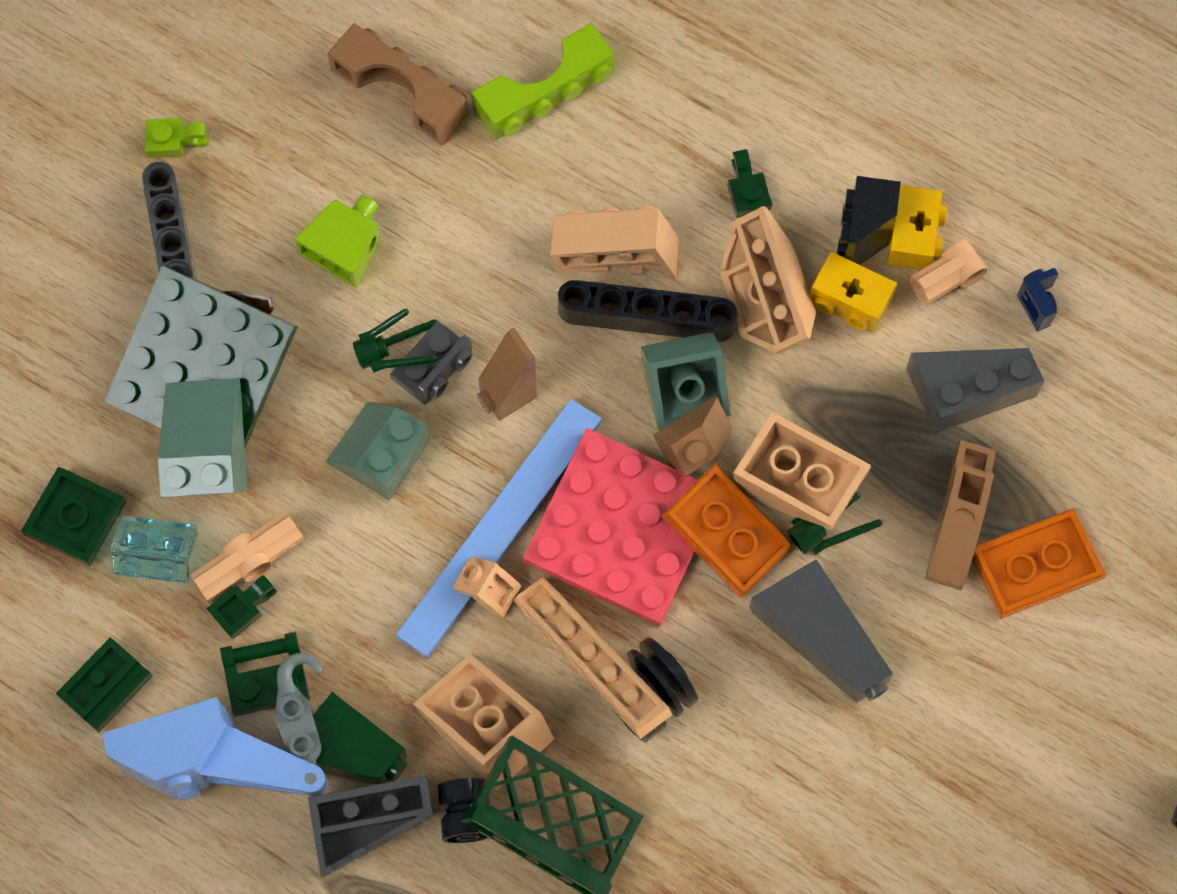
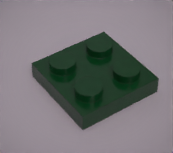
M58 466L21 532L24 536L90 567L127 501L123 496Z

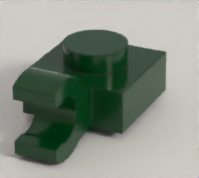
M747 149L733 152L734 159L731 162L736 178L728 180L727 186L736 218L742 217L761 206L767 207L770 211L772 209V202L763 172L752 174Z
M263 575L244 592L235 584L206 609L233 640L262 616L256 606L269 600L277 591L265 575Z

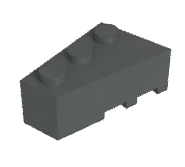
M1029 348L911 353L906 367L935 433L1037 397L1044 383V379Z
M427 776L308 797L321 877L328 876L434 817Z

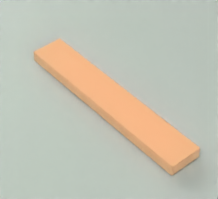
M544 577L513 598L521 612L640 739L672 716L669 707Z

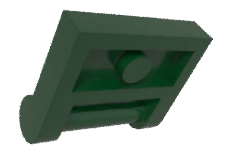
M296 631L285 633V638L233 649L232 645L220 648L234 717L276 707L278 695L277 672L280 667L279 664L238 673L236 664L288 653L289 656L301 653ZM299 664L293 669L291 674L293 683L303 696L310 700L304 666Z

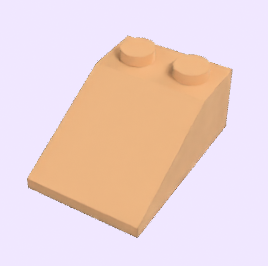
M772 412L734 470L733 477L734 483L741 491L757 502L780 512L833 529L869 472L871 465Z
M471 654L413 703L417 711L464 761L484 779L487 778L509 736L513 735L539 752L554 740L542 713ZM515 749L508 759L512 777L528 764L526 756ZM501 772L497 781L504 780L503 772ZM499 785L493 788L498 791L503 785Z

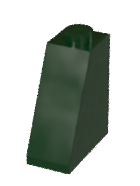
M333 692L313 714L322 747L321 754L316 760V766L320 767L324 773L377 785L386 783L389 779L392 782L395 781L407 766V763L404 761L407 758L405 748Z

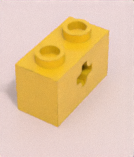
M900 185L897 217L889 242L886 265L922 270L931 265L933 259H940L943 238L937 237L938 226L944 227L947 214V205L941 204L943 191ZM916 226L921 227L920 231L915 230Z
M830 252L811 287L810 295L814 307L820 312L829 315L836 314L846 319L847 323L858 330L867 329L874 333L893 298L897 282L836 253ZM850 292L854 293L852 298L847 297L850 294Z

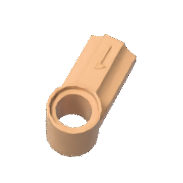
M964 239L948 248L939 260L912 275L910 283L918 299L929 305L959 286L966 288L974 284L987 273L988 267L968 240Z

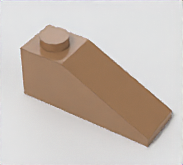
M515 328L507 331L478 378L480 393L477 394V397L486 412L490 413L493 411L499 420H502L537 398L535 356Z

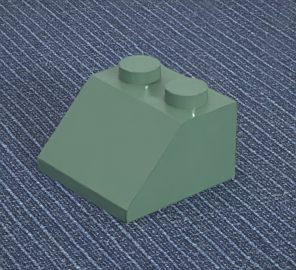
M713 332L641 346L646 383L658 430H662L713 396L718 398L726 416H731L722 348Z
M367 402L327 459V464L390 501L429 444L428 425L397 407Z

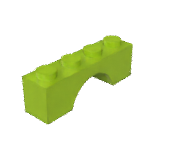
M590 23L562 39V62L556 72L549 78L537 83L525 84L512 81L501 74L471 92L473 109L495 140L504 135L511 136L518 132L526 122L533 118L539 119L546 116L554 106L562 101L575 99L586 87L593 83L600 84L606 81L614 72L615 54L594 25Z

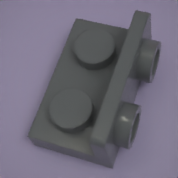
M437 320L405 357L434 355L437 357V361L422 365L396 367L390 374L391 380L426 405L432 397L438 398L444 392L449 383L448 378L455 370L461 371L467 366L472 358L471 339L465 334L460 338Z

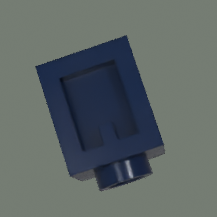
M1056 268L1045 272L1043 269H1037L1023 278V283L1017 293V297L1037 332L1050 327L1057 314V304L1053 295L1049 291H1045L1053 287L1059 275Z

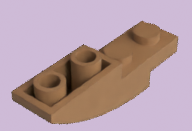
M961 439L956 446L945 501L938 517L925 580L957 590L963 589L987 508L994 477L992 468L996 450Z

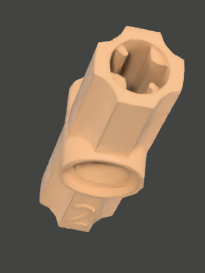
M283 512L252 534L245 532L232 539L224 547L221 555L206 563L203 567L192 573L190 577L210 604L235 584L238 585L241 582L249 583L261 577L270 569L274 560L304 541V537L291 517L286 512Z

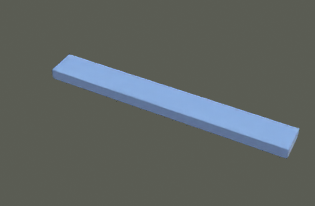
M570 399L396 634L398 640L426 659H429L473 599L472 596L458 593L453 589V585L468 559L476 557L496 562L497 564L500 562L564 475L586 428L596 431L602 423V418L573 399Z

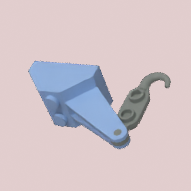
M295 653L287 657L280 664L277 672L278 695L275 716L285 751L235 729L231 715L219 699L215 697L102 733L107 756L127 776L171 799L189 800L201 794L200 790L209 788L212 783L287 792L311 797L321 795L328 785L325 773L320 767L316 766V760L321 754V742L311 706L294 685L291 674L293 669L299 664L312 666L317 674L322 672V667L314 656L306 653Z

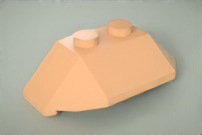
M761 206L732 222L730 230L732 234L726 246L720 275L728 299L737 308L736 324L741 338L780 354L811 338L816 310L794 246L767 207Z

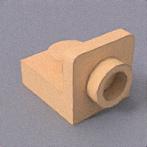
M470 557L462 568L459 577L453 585V589L458 593L472 596L491 614L504 618L513 602V598L516 597L522 585L496 562Z

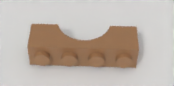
M353 23L328 52L331 70L358 89L377 81L393 82L407 89L415 100L412 108L414 127L441 145L448 140L468 116L467 98L458 87L446 85L438 79L437 75L426 66L419 67L410 61V58L403 50L398 47L391 48L382 42L380 36L370 28L364 30Z

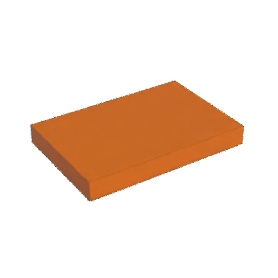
M716 463L661 515L739 598H742L794 546Z
M1074 508L977 545L973 555L974 564L1000 619L1103 580L1106 577V573Z

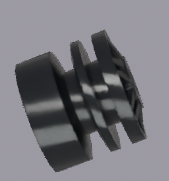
M646 637L639 643L641 653L635 649L627 652L632 669L669 707L673 716L679 717L683 714V708L680 703L690 708L698 702L696 691L689 681L685 670L654 639ZM620 718V720L625 724V726H626L637 738H639V737L631 730V728ZM666 721L640 740L648 742L666 727Z

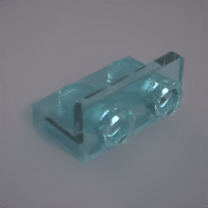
M122 515L110 548L113 573L128 577L187 583L189 578L188 562L197 537L196 525Z

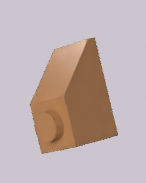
M713 396L653 436L668 465L678 470L681 474L688 476L718 456L732 430V426L718 398Z

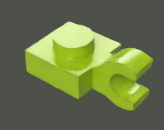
M181 118L146 119L145 153L147 158L183 156V146H208V131H205L204 122H191L184 126Z

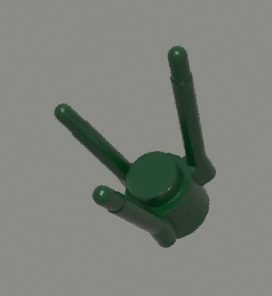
M403 309L370 331L359 334V340L353 342V348L362 369L371 367L373 373L386 368L436 362L437 357L434 355L384 360V358L390 356L388 346L430 329L437 320L433 319L385 339L383 335L377 336L409 314L408 309Z
M855 492L845 509L860 498L861 494L859 492ZM797 517L791 521L793 526L787 532L794 544L804 555L812 551L816 556L825 548L880 527L882 521L877 519L823 540L822 538L827 535L823 526Z

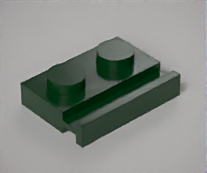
M110 637L61 687L56 695L99 733L153 675Z

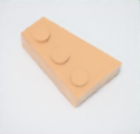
M639 206L635 210L605 208L601 212L590 213L572 210L567 212V214L554 215L550 255L562 270L608 273V267L631 268V275L642 276V269L662 270L665 271L666 278H676L679 237L659 208L652 206Z

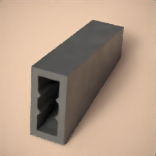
M816 559L751 598L749 609L753 615L856 703L865 697L872 701L889 689L886 684L889 683L893 675L892 671Z

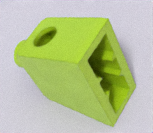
M361 195L352 208L338 200L332 201L296 237L295 243L298 254L350 285L357 287L380 239L378 224L371 220L379 208L378 204L366 195Z

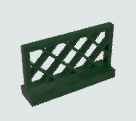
M512 735L508 737L472 806L467 807L460 821L581 894H608L613 886L610 884V881L643 815ZM514 749L526 756L530 773L515 777L511 776L508 759ZM536 763L540 764L545 768L538 770ZM551 771L559 776L563 793L545 797L539 774ZM501 772H503L504 780L497 781ZM532 777L537 800L519 805L513 782ZM569 783L576 786L577 789L570 790ZM506 784L512 807L498 810L486 803L493 787ZM584 791L592 797L596 812L578 817L572 794ZM564 797L570 820L552 825L546 802ZM602 803L610 808L603 810ZM539 804L545 827L531 830L525 826L520 809ZM513 811L515 820L506 815L505 813ZM618 812L630 820L621 835L611 837L605 814ZM597 817L603 840L585 845L579 822ZM572 824L578 847L564 850L557 844L554 829ZM546 832L548 840L539 834ZM619 840L614 849L612 842ZM605 845L609 860L603 872L591 866L587 849ZM579 852L581 860L572 854Z

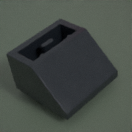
M863 176L856 177L854 189L847 188L845 204H843L840 223L842 230L837 248L838 255L861 265L889 245L897 217L901 181Z

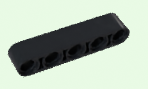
M581 280L567 281L558 291V314L562 320L572 325L681 338L713 332L718 342L730 339L736 329L737 308L732 301L723 297ZM571 298L583 301L577 307L569 306L565 302ZM612 302L616 303L619 308L615 311H607L602 306ZM642 307H651L656 312L646 316L638 310ZM679 311H686L692 317L688 320H681L675 314ZM721 315L726 317L729 322L717 324L711 318Z

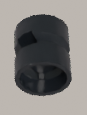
M460 778L437 785L439 808L447 813L441 820L443 842L457 844L489 839L460 821L467 807L472 806L486 779ZM489 796L486 800V803L488 804L490 803Z

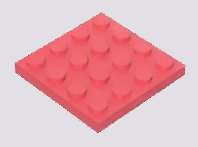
M586 428L526 550L522 562L660 627L695 552L661 515L697 479L689 475L685 476L668 465Z

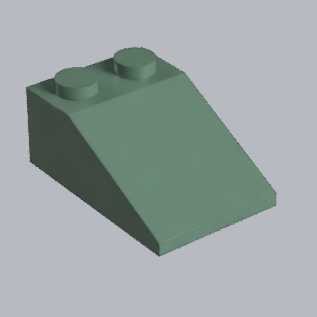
M240 378L166 383L158 454L160 497L248 491Z

